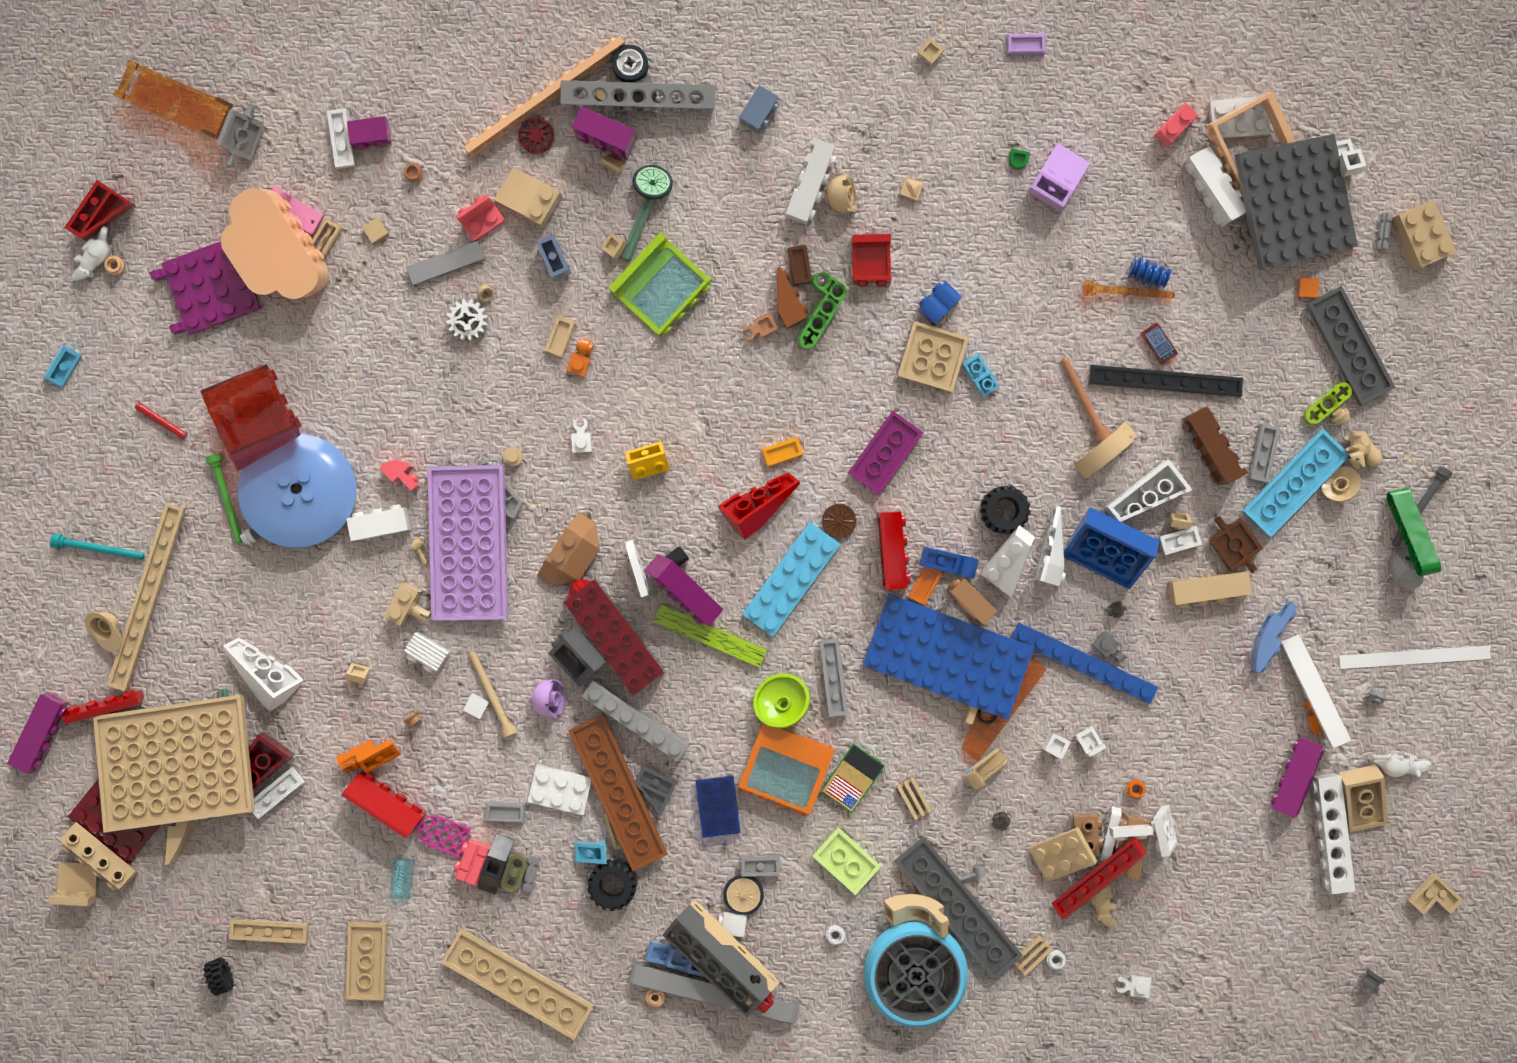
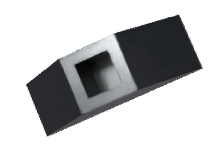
M496 834L480 875L478 889L494 895L497 894L515 839Z

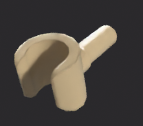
M418 537L412 542V547L417 551L424 565L427 564L421 548L425 543Z

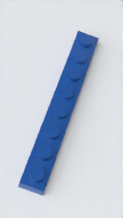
M1019 622L1011 636V639L1035 647L1033 651L1148 704H1151L1158 689L1157 686Z

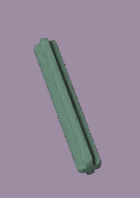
M643 199L627 239V245L621 254L622 259L631 261L655 200Z

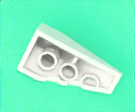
M1054 506L1034 580L1053 586H1060V583L1063 584L1066 573L1063 572L1064 553L1061 507Z
M240 638L223 646V650L253 694L268 711L283 704L304 681L290 666L286 664L284 666L275 661L274 657H267L260 653L258 648Z

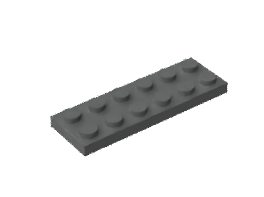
M1342 286L1306 304L1346 382L1352 387V393L1359 406L1396 388Z

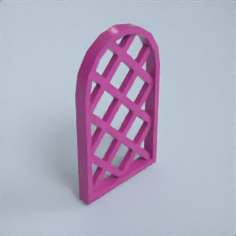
M438 815L426 816L421 820L417 829L418 837L423 843L457 857H460L461 854L458 852L457 846L462 844L463 847L471 831V828ZM431 818L433 823L426 826L424 820ZM434 818H439L441 820L435 822ZM443 822L445 828L439 831L436 824ZM446 822H449L454 825L448 827ZM434 826L437 832L430 834L428 828ZM456 827L458 833L451 835L449 829ZM459 827H462L466 830L460 832ZM425 829L428 836L422 838L420 831ZM447 830L449 837L442 839L440 833ZM467 832V835L464 840L462 834ZM438 834L440 841L434 843L431 837ZM459 835L462 842L455 844L453 838ZM429 838L431 843L426 842L425 839ZM450 839L453 846L446 848L444 841ZM442 843L443 848L436 845ZM454 848L456 853L451 852L449 850Z

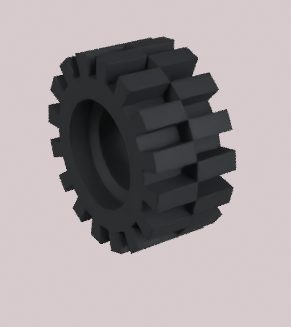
M220 957L204 964L205 982L208 983L207 987L211 989L210 992L214 996L233 990V974L230 972L231 968L228 967V962H225L224 958Z

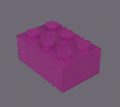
M582 106L572 126L579 142L583 144H588L589 142L595 145L594 148L601 152L607 150L612 153L613 157L619 160L623 158L628 160L637 141L634 129Z

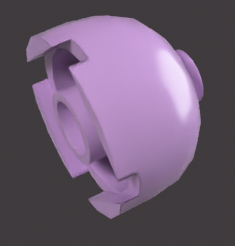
M554 679L544 680L535 687L531 693L530 700L539 715L548 718H558L557 714H562L566 701V694L562 695V688H565L562 681Z

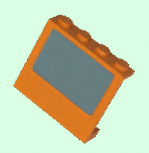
M762 723L738 787L745 794L751 795L755 793L763 801L769 802L773 800L781 808L787 809L791 807L799 815H810L835 748L787 729L771 728Z

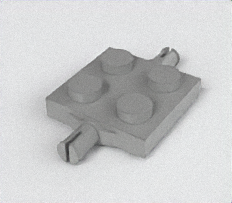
M249 103L245 114L232 109L229 110L216 143L217 146L229 153L226 165L234 167L237 157L252 161L265 127L253 118L257 107Z

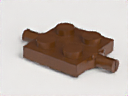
M1221 516L1216 517L1214 521L1220 529L1208 541L1227 568L1233 571L1238 566L1245 564L1251 573L1258 570L1252 559L1263 548L1242 518L1226 524Z

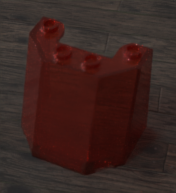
M267 364L200 391L220 439L237 471L300 436L299 428L302 427L298 417H295L292 409H287V399L284 393H279L275 383L278 380L276 373L273 369L270 370Z

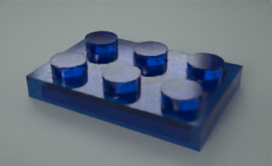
M734 775L696 779L702 838L741 833Z

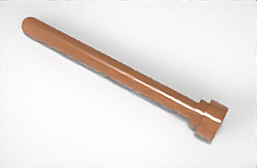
M1064 357L1061 359V363L1096 429L1095 438L1097 442H1101L1111 433L1109 429L1102 426L1069 359Z

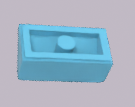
M62 344L44 373V379L62 388L82 355Z

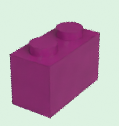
M385 116L347 121L349 142L354 149L366 150L370 146L383 148L387 144H392L389 121Z

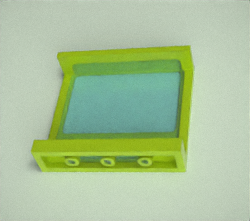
M660 232L610 285L609 290L661 337L663 334L666 336L673 327L671 325L676 320L679 322L686 313L684 311L689 306L692 308L699 299L697 297L702 292L705 294L712 285L710 283L712 279L700 271Z

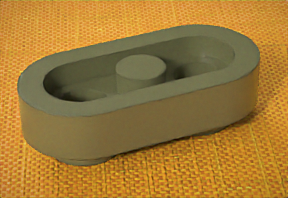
M522 854L512 855L507 862L501 880V886L506 892H515L521 885L528 864L526 857ZM519 860L521 866H516L515 861ZM510 878H513L515 880V884H510L508 880Z

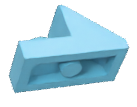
M605 840L574 843L575 862L607 864Z

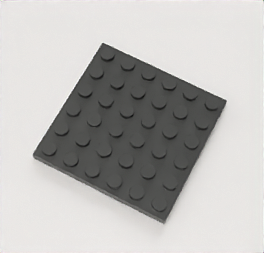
M1335 134L1234 155L1259 270L1358 247L1344 177H1341Z

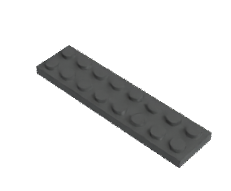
M924 836L894 860L923 896L930 897L944 906V915L949 920V928L993 980L1023 956Z

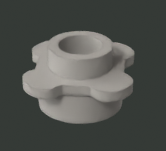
M1371 689L1370 694L1365 695V698L1370 699V702L1373 704L1381 705L1384 701H1388L1386 692L1379 689Z

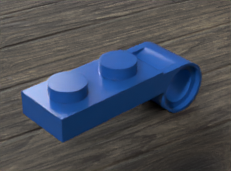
M923 546L919 561L921 566L955 573L972 579L975 578L979 560L976 558Z

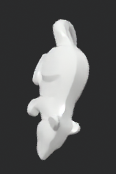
M106 226L102 227L98 238L95 240L90 238L82 247L84 254L77 255L74 258V261L79 262L80 265L72 274V281L94 277L93 271L95 268L104 263L109 257L110 251L106 239L108 228Z
M1384 753V755L1369 754L1368 756L1370 762L1379 765L1385 774L1392 777H1400L1405 774L1420 777L1421 773L1431 766V763L1426 760L1414 761L1417 759V756L1412 754H1404L1403 756L1395 753Z

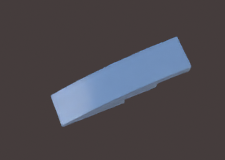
M649 941L645 956L646 961L664 964L669 968L685 970L686 973L704 976L673 945Z

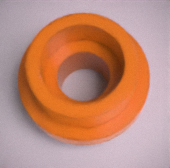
M1134 779L1128 782L1126 792L1131 798L1139 799L1144 796L1146 787L1142 781ZM1137 785L1138 791L1133 792L1132 788Z

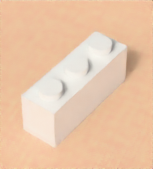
M401 505L389 506L390 510L382 511V508L370 510L371 514L366 515L363 512L353 513L351 518H346L350 540L360 541L410 531L411 526L407 508H401Z

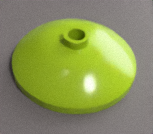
M787 673L776 674L765 679L758 686L753 698L754 711L759 720L765 725L776 729L788 728L797 724L806 715L810 706V693L806 684L797 676ZM787 704V707L782 708V705Z

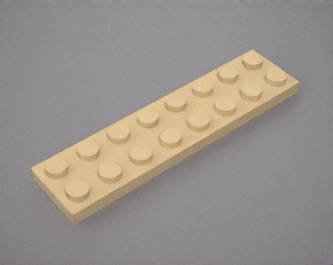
M463 928L459 930L441 961L443 965L575 1040L594 1006L589 1001Z

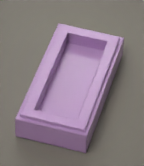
M1007 34L1006 36L1007 55H1045L1046 34Z

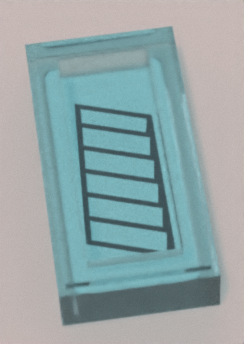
M394 858L390 897L410 899L414 859Z

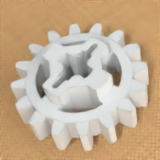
M462 299V304L456 301L455 308L450 306L452 313L446 314L450 318V320L446 321V324L452 325L449 331H455L454 336L456 338L461 335V340L463 341L466 337L470 341H472L473 336L480 338L478 333H485L482 328L483 326H488L484 320L489 317L483 315L486 309H479L481 304L477 302L474 305L473 299H470L469 303ZM470 308L475 309L478 314H472ZM466 316H469L471 318V320L468 321L469 324H466L463 321L466 320ZM479 323L477 328L474 330L473 328L475 327V325ZM457 326H463L465 332L460 331Z

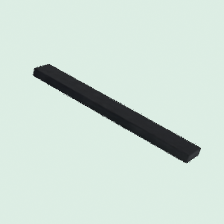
M1090 365L1088 384L1242 397L1243 378Z

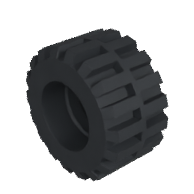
M1007 485L994 488L981 501V519L985 522V526L993 532L999 534L1013 533L1019 525L1023 528L1024 524L1029 520L1028 516L1031 514V511L1029 510L1030 502L1028 503L1027 501L1028 497L1023 495V491L1013 486ZM1000 499H1009L1015 505V516L1010 521H1001L995 515L994 508Z
M607 859V864H599L593 869L588 880L587 890L591 895V901L594 900L597 907L600 905L603 910H606V908L610 909V911L620 910L633 899L637 889L636 873H633L631 866L626 865L627 862H620L619 859ZM607 875L618 876L624 884L622 892L616 895L606 893L601 885L602 879Z

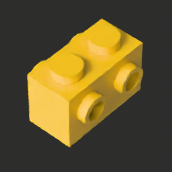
M662 441L625 452L633 481L670 470Z

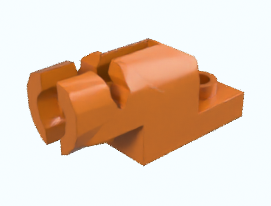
M370 739L356 747L350 748L349 753L344 751L337 755L336 760L345 774L360 767L368 773L401 754L391 739L378 746Z

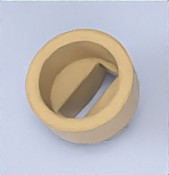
M483 284L477 290L478 296L482 301H489L494 296V291L489 285ZM486 290L488 294L484 295L483 291Z

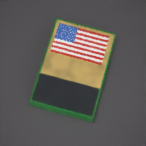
M853 743L820 791L853 813L885 765Z

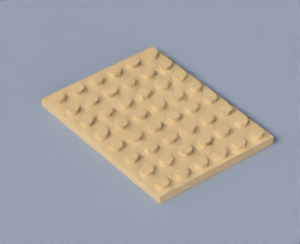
M243 695L93 717L103 833L255 811Z

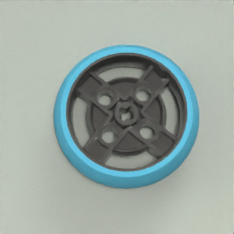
M921 921L904 922L887 929L875 940L865 960L864 983L871 1002L886 1018L903 1026L926 1027L944 1020L959 1006L967 988L968 966L958 942L949 933L948 936L941 938L930 925ZM910 937H925L937 943L928 948L921 945L905 946L901 940ZM886 952L891 958L887 969L888 983L880 989L877 971L880 960ZM907 955L909 959L907 962L901 963L899 962L900 956ZM929 958L936 959L935 964L932 966L927 965L926 961ZM952 959L954 979L949 992L945 996L940 990L945 978L944 965ZM912 972H919L920 976H913ZM903 982L906 984V987L903 990H897L896 985ZM930 985L933 987V990L930 993H925L923 991L925 986ZM904 1000L910 1003L927 1002L930 1008L911 1011L895 1005Z

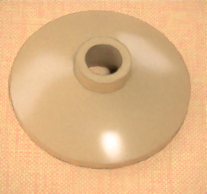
M1340 466L1321 485V488L1328 499L1344 502L1358 494L1362 482L1356 470L1347 466ZM1341 485H1346L1345 488L1339 489Z

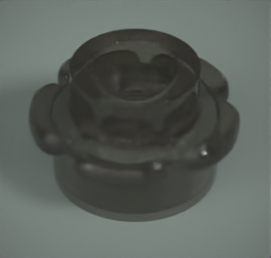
M1121 601L1114 602L1107 607L1108 615L1119 618L1124 615L1126 606Z
M1005 812L995 813L992 817V826L995 829L1004 831L1010 825L1011 820Z

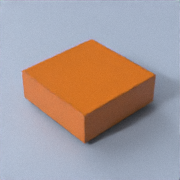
M1299 278L1297 298L1317 299L1319 279Z

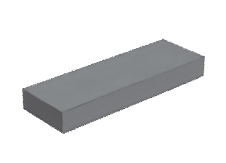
M1262 423L1259 425L1248 480L1268 484L1280 427Z

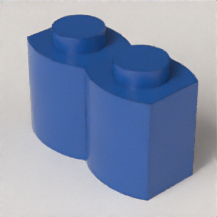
M946 281L943 284L939 282L932 289L934 293L929 298L925 296L919 302L921 307L918 311L933 326L962 298Z

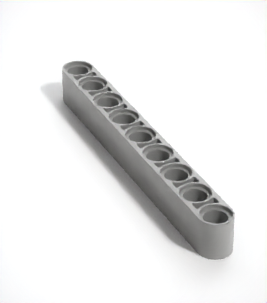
M643 962L633 963L629 982L634 985L738 1010L707 978ZM773 995L774 1004L766 1013H761L759 1010H754L751 1013L788 1023H795L800 1002Z

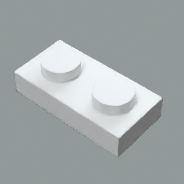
M1197 526L1158 537L1163 555L1202 545Z
M1149 824L1109 827L1110 835L1116 838V840H1128V837L1135 836L1137 839H1147V835H1153V827Z

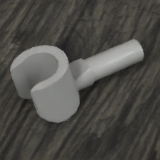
M985 865L975 866L974 873L962 876L960 880L963 882L975 877H984L986 874Z

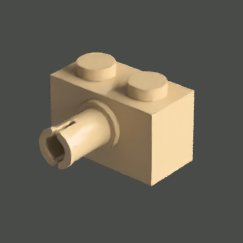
M404 582L400 584L383 617L402 626L406 624L410 615L426 623L429 619L427 617H430L431 612L416 605L423 591Z

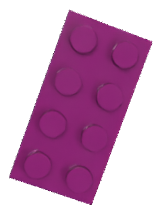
M892 410L848 471V474L879 495L924 432Z

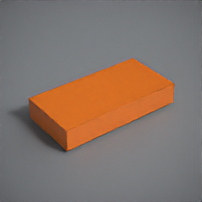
M924 567L907 597L925 606L943 573L933 568Z

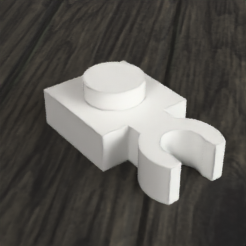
M584 419L583 427H578L577 420H574L573 427L577 430V433L571 434L572 453L592 452L591 433H585L588 421Z
M1131 975L1130 981L1122 976L1117 977L1118 981L1124 982L1123 987H1116L1118 992L1124 993L1129 990L1130 996L1149 998L1150 977Z

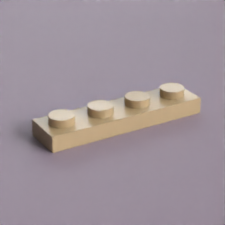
M231 919L229 939L306 944L308 942L309 923Z

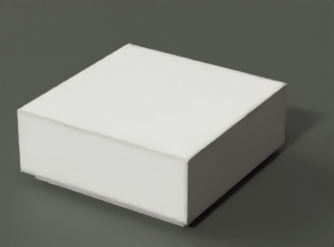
M472 693L463 711L481 719L490 701Z

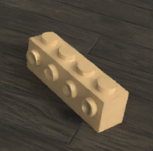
M77 822L59 840L63 843L61 847L69 854L73 851L78 855L76 859L84 866L89 864L93 868L91 870L93 874L99 878L102 876L108 880L106 884L113 890L117 888L123 890L138 873L137 870L118 857Z

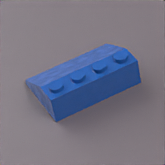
M1090 507L1076 527L1063 553L1064 558L1130 589L1156 557L1160 541Z

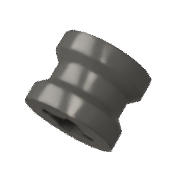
M1368 969L1366 977L1361 979L1360 983L1378 993L1379 986L1384 984L1385 979Z

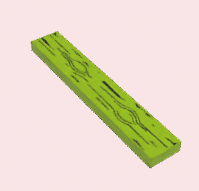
M661 604L654 620L655 623L760 667L767 649L711 625L709 627L704 624L700 626L692 619L693 617Z

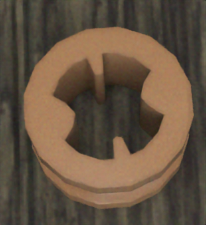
M416 710L404 720V723H408L411 729L423 716H419Z

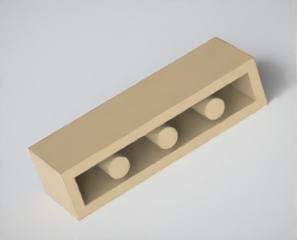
M1249 571L1168 582L1171 605H1178V608L1190 607L1189 603L1194 602L1197 605L1209 604L1208 600H1216V603L1227 602L1229 597H1234L1235 600L1247 599L1246 595L1252 594Z

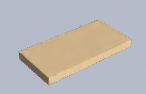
M348 922L345 1000H385L387 922Z

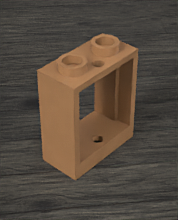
M955 578L948 585L949 589L947 592L979 624L985 625L998 612L965 578Z

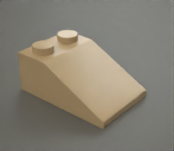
M513 167L494 201L544 229L562 199V195L553 187Z
M1377 765L1338 772V775L1342 778L1349 832L1388 825L1385 778Z

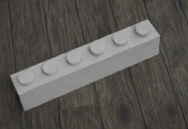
M595 679L592 680L582 695L584 699L677 762L689 746L688 742Z

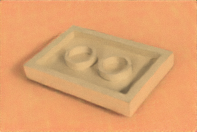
M1079 827L1033 844L1028 848L1047 882L1095 865L1097 862Z

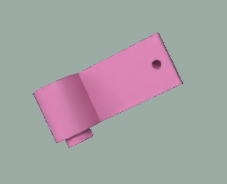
M273 186L271 190L277 192L283 200L288 201L292 208L290 211L294 217L297 216L302 222L303 226L301 228L314 235L324 215Z

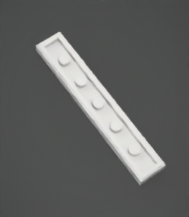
M1298 634L1282 641L1281 646L1331 748L1351 741L1300 635Z

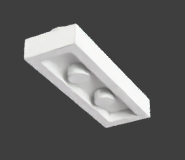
M346 108L327 111L335 168L355 167L354 151L350 145L348 135V111Z
M293 767L254 797L255 811L252 813L257 819H260L305 781Z

